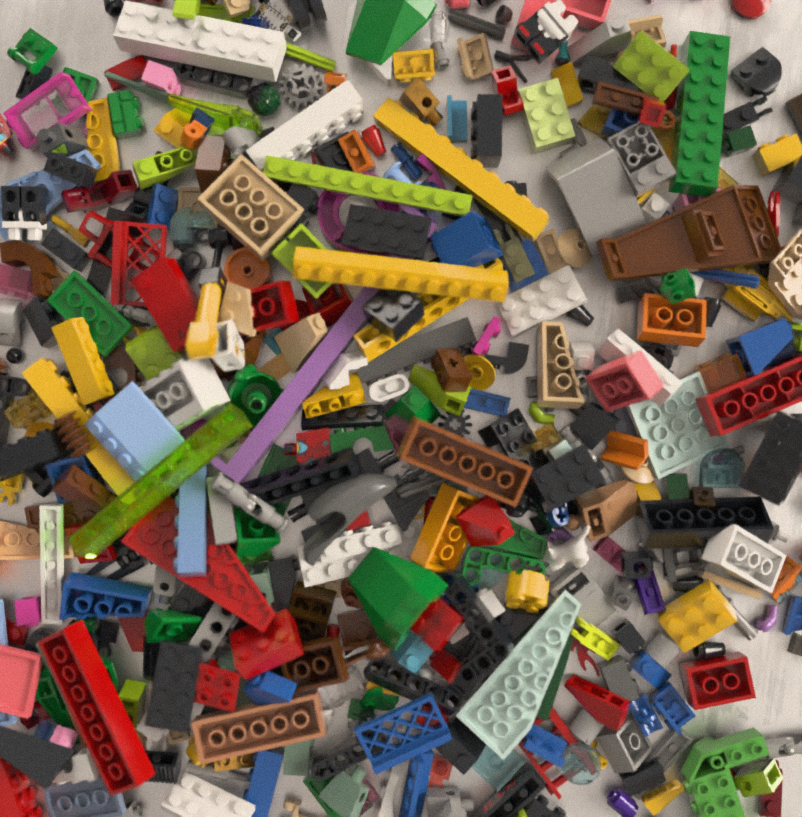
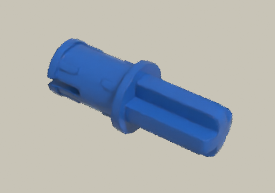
M401 142L397 143L398 146L396 144L393 145L390 150L399 162L402 163L401 167H404L413 180L419 179L422 176V171L414 163V157L408 154Z

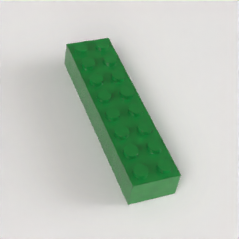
M690 31L682 45L681 62L690 71L678 86L671 160L676 174L669 181L668 192L707 197L712 195L718 188L730 36Z

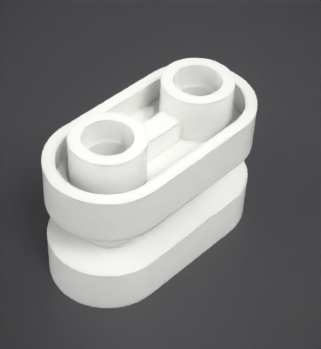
M393 375L374 382L369 388V395L375 402L379 403L393 399L408 391L409 381L404 375Z

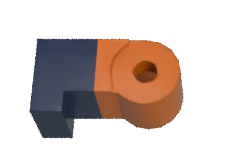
M196 108L192 113L189 124L185 125L180 138L181 144L188 149H195L199 145L200 139L211 131L215 119L199 108Z

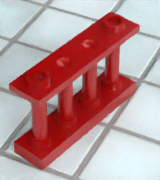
M552 706L549 719L555 725L550 732L559 737L564 736L567 740V745L562 753L563 757L575 752L579 757L577 759L578 762L552 781L545 771L554 764L547 760L540 764L534 757V753L524 748L522 741L518 745L545 780V788L550 795L555 794L560 799L562 796L558 787L582 769L584 771L588 769L591 774H594L598 771V768ZM535 717L534 724L539 725L544 720Z

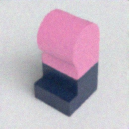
M41 719L33 736L72 749L79 733Z

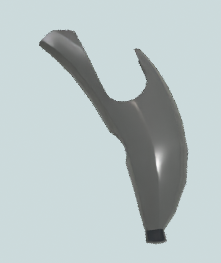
M365 473L358 475L357 478L335 484L323 492L311 505L308 515L314 521L333 511L334 513L304 544L305 562L314 566L325 549L361 513L402 484L401 477L398 474L390 476L381 473Z

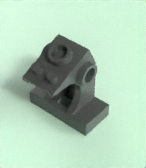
M705 547L663 548L664 562L661 563L664 580L669 583L676 582V571L678 569L691 567L692 571L705 569L707 564H709L701 559ZM688 551L689 561L678 563L677 553Z

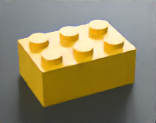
M710 579L666 605L665 611L658 612L659 623L684 653L737 622L734 608Z

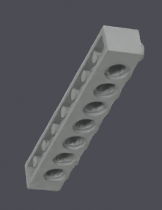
M217 603L213 604L189 643L197 646H202V640H208L211 643V648H204L203 664H207L210 660L216 658L217 655L214 654V651L217 647L222 648L228 638L225 636L228 629L233 630L239 620L236 618V615L227 613ZM213 622L221 623L223 627L222 630H215L213 628ZM146 712L136 730L155 742H158L161 737L166 738L170 730L145 726Z

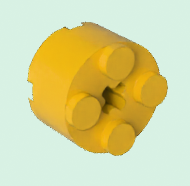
M522 570V574H516V571L510 572L508 574L505 594L506 606L512 609L523 608L529 613H538L539 609L547 606L550 580H545L543 574L533 571Z

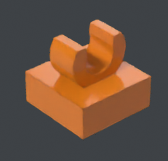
M327 71L324 75V83L328 84L326 88L327 93L331 91V86L338 87L345 82L347 74Z

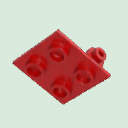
M210 660L207 664L200 663L194 702L235 712L241 674L219 668L217 660Z

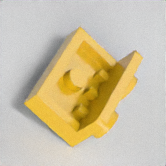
M433 48L396 51L393 54L395 79H399V82H410L411 78L419 77L422 81L431 80V76H435Z

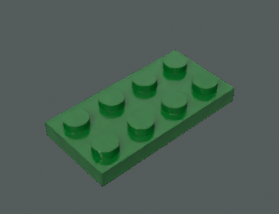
M75 270L47 299L49 304L66 320L84 317L97 350L105 357L134 328L111 303Z

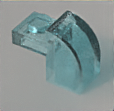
M190 207L181 208L173 215L170 221V241L174 244L195 243V227L215 226L214 218L206 211H197L194 214Z

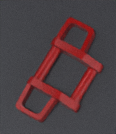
M89 211L79 227V232L95 242L87 257L91 260L95 259L112 269V260L99 253L110 232L113 233V221L104 218L94 211ZM90 217L105 225L99 237L86 228ZM130 235V237H131L134 241L137 239V238L133 237L132 235ZM142 239L137 243L141 249L146 251L151 247ZM136 247L129 256L133 262L140 254ZM152 249L149 252L155 256L154 263H156L160 259V253L156 249ZM140 262L136 264L142 271L148 268V266Z

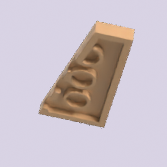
M0 520V560L40 559V529L28 528V526ZM64 535V559L76 558L67 535Z

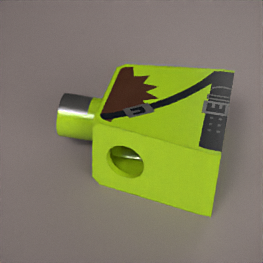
M774 758L745 766L733 777L736 790H740L743 797L773 793L783 780Z

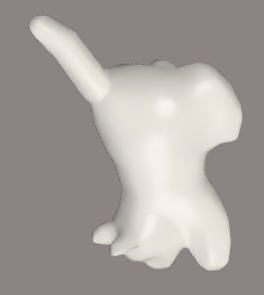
M586 525L577 536L570 538L564 544L556 546L551 542L547 543L548 548L545 557L551 561L549 570H558L567 562H572L575 567L580 568L588 562L589 557L586 554L588 545L585 543L584 538L589 533V525Z

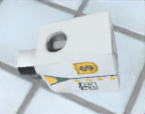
M232 320L216 323L218 340L216 354L212 358L224 371L242 369L245 366L244 343Z

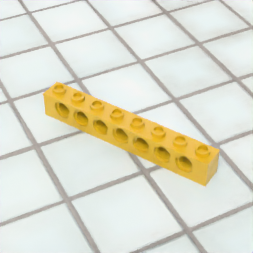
M497 258L477 266V268L503 271V264ZM420 293L416 297L421 299L425 315L397 343L371 324L354 334V340L358 349L367 357V361L370 362L470 298Z

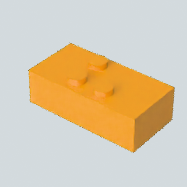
M442 483L410 559L424 568L441 573L450 568L457 569L468 541L456 519V515L481 498L468 491Z

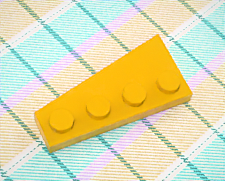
M107 97L88 101L92 111L87 113L86 128H88L86 141L89 147L86 150L102 166L97 171L93 185L107 179L111 172L121 171L117 141L113 131Z

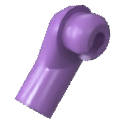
M559 527L554 532L547 534V540L551 543L559 540L566 542L574 537L563 527Z
M767 605L766 618L756 621L757 630L768 632L776 624L778 606Z

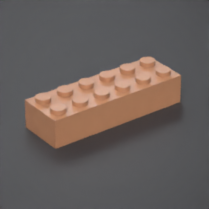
M318 688L294 693L290 703L265 705L249 703L236 706L235 712L218 710L196 715L191 722L200 765L324 737L327 732Z

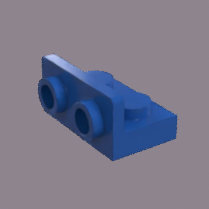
M533 723L529 732L521 740L524 748L562 768L565 763L562 753L567 742Z

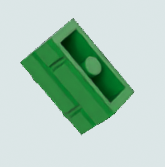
M131 90L109 93L107 98L114 135L121 140L142 136L144 121L138 113V109L141 108L139 97L135 96Z

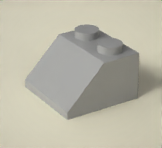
M632 713L626 715L625 722L618 731L605 726L597 736L614 773L635 772L653 750L648 737H644Z

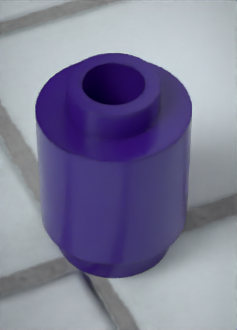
M621 788L610 790L607 795V804L622 817H634L638 811L636 801L629 797Z

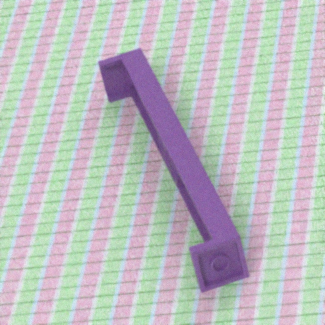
M401 205L402 213L424 216L419 212L420 208ZM432 218L427 246L431 242L430 236L437 232L438 226L434 218ZM389 254V256H388V257H391V258L417 260V259H412V258H407V257H401V256H396V255H390V254ZM365 286L231 460L219 451L209 452L205 459L236 483L245 482L302 409V402L311 397L322 383V377L339 354L345 353L353 343V335L367 325L368 322L362 306L381 288Z

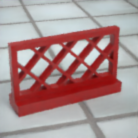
M113 221L111 305L147 307L144 302H138L142 299L141 296L135 301H127V291L132 287L138 293L127 275L132 267L139 274L142 272L136 264L143 257L153 265L154 263L147 254L154 248L160 253V259L166 257L167 225ZM129 226L137 227L143 233L135 241L129 235ZM154 228L161 229V238L156 243L148 235ZM144 236L152 244L145 252L137 245ZM133 246L142 254L134 262L128 256V251Z

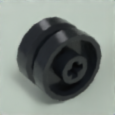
M289 0L298 20L296 24L301 32L311 28V20L308 14H310L316 24L327 21L322 0Z

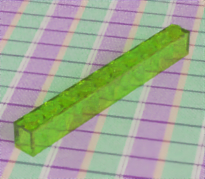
M229 403L70 536L68 540L76 555L94 559L251 428L252 424L244 412Z

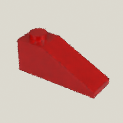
M575 674L565 682L564 687L597 722L609 729L618 731L625 722L630 703L629 700Z

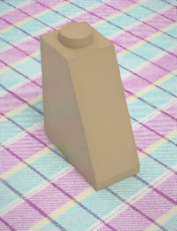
M320 313L304 318L274 336L292 373L299 371L326 337L328 329Z

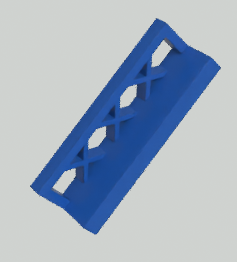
M432 749L409 761L399 817L422 816L434 755Z

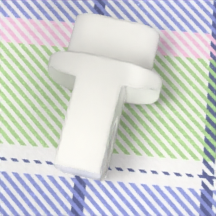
M771 520L774 527L771 535L773 541L779 539L786 543L790 535L782 532L783 528Z

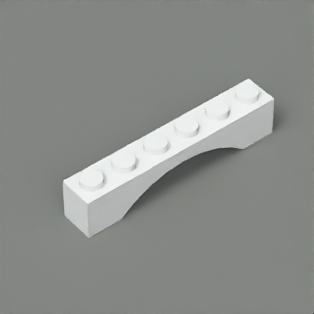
M407 725L398 726L397 732L405 733ZM412 727L409 735L419 734L421 729ZM396 737L398 739V743L401 742L402 738ZM410 759L385 771L386 785L381 786L379 798H381L380 806H375L373 817H396L393 806L394 790L399 777L409 765Z

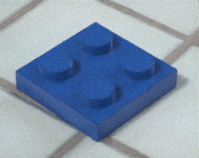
M529 239L524 240L521 244L533 267L534 275L516 283L504 256L499 257L503 264V271H507L508 283L512 293L549 274L538 251Z

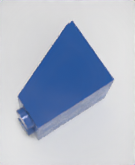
M474 211L467 213L430 236L433 242L431 247L441 260L439 263L477 267L503 256L488 220Z
M786 318L770 322L725 340L740 378L759 374L793 338L792 326L786 321Z

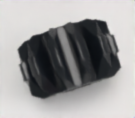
M649 342L642 346V349L667 370L671 368L675 356L671 354V349L666 348V345Z
M464 409L460 416L452 415L447 411L445 412L448 417L440 415V418L445 420V423L439 422L438 426H445L446 430L464 437L462 432L470 434V431L465 429V427H471L472 423H466L465 420L470 419L471 416L467 415L463 418ZM452 419H456L460 423V427H457L458 430H453V427L449 425L450 422H453Z

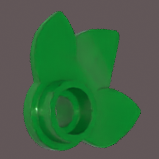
M377 687L368 690L363 695L360 704L365 709L390 711L395 709L399 696H383L382 688Z

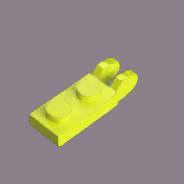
M577 617L575 621L585 630L580 634L572 627L570 634L578 639L581 644L609 661L621 644L591 623L588 624L582 618Z

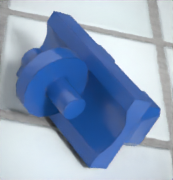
M645 693L629 703V709L644 737L663 728Z

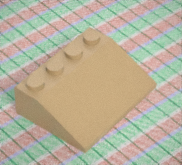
M242 154L197 198L203 210L262 262L279 245L304 211L298 203Z

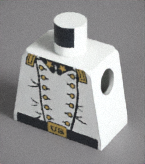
M264 0L250 20L257 27L284 32V37L288 36L293 42L302 33L294 26L298 20L289 0Z

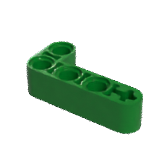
M469 546L464 554L461 574L465 578L467 571H475V578L467 580L470 586H474L480 581L483 568L507 573L516 571V574H522L524 569L532 571L530 568L525 567L526 561L528 566H535L537 564L539 570H535V572L544 575L546 567L542 561L534 557L484 546ZM471 551H480V557L477 560L470 559ZM494 554L500 556V561L497 564L490 563V557ZM513 559H519L520 565L516 569L510 567V562Z

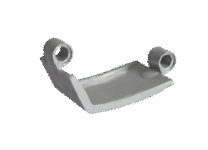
M601 138L583 147L575 144L560 152L561 159L546 166L548 174L559 185L592 255L598 253L596 245L598 240L618 238L646 225L639 203L616 152Z

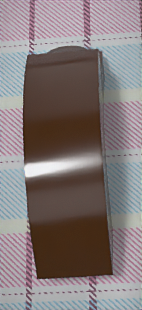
M12 240L0 243L1 263L13 268L28 265L32 273L33 295L47 300L53 291L51 279L58 278L57 268L51 257L43 250L23 241Z

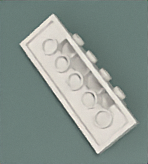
M416 519L412 520L405 532L402 531L398 523H393L392 520L381 522L380 527L373 528V525L361 527V531L354 533L353 530L343 531L341 536H338L325 549L314 566L307 564L304 560V544L297 545L296 549L304 587L349 577L373 547L413 562L410 556L419 538Z

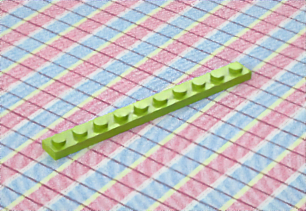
M266 155L263 174L272 180L461 217L469 213L472 195L268 155Z

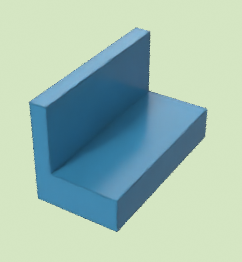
M447 95V138L450 139L451 143H467V100L452 101V95Z

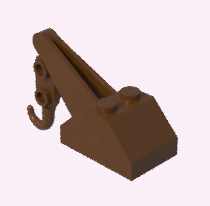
M327 636L301 643L304 655L281 664L284 678L297 684L294 693L346 682L349 679L346 667L363 659L370 661L381 658L389 653L390 647L380 637L340 645L338 637ZM368 645L367 650L344 659L343 651Z

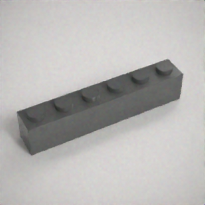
M466 317L402 341L372 361H367L366 366L357 369L361 383H366L367 386H370L377 382L380 377H391L396 375V371L404 369L405 372L412 370L414 364L422 361L424 365L431 362V358L434 357L437 348L461 347L464 350L472 347V342L476 341V337L469 319Z

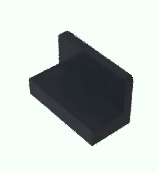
M656 757L641 763L635 772L618 773L629 797L666 781L663 774L664 769Z

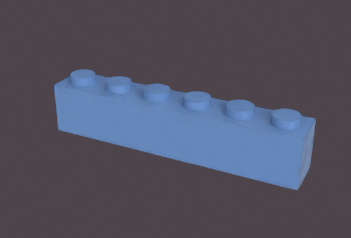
M187 448L177 457V468H180V475L176 476V487L180 488L179 495H176L175 500L176 508H179V516H175V528L178 529V537L174 539V548L178 550V558H174V571H177L180 577L206 576V478H208V460L205 459L208 455L206 448Z

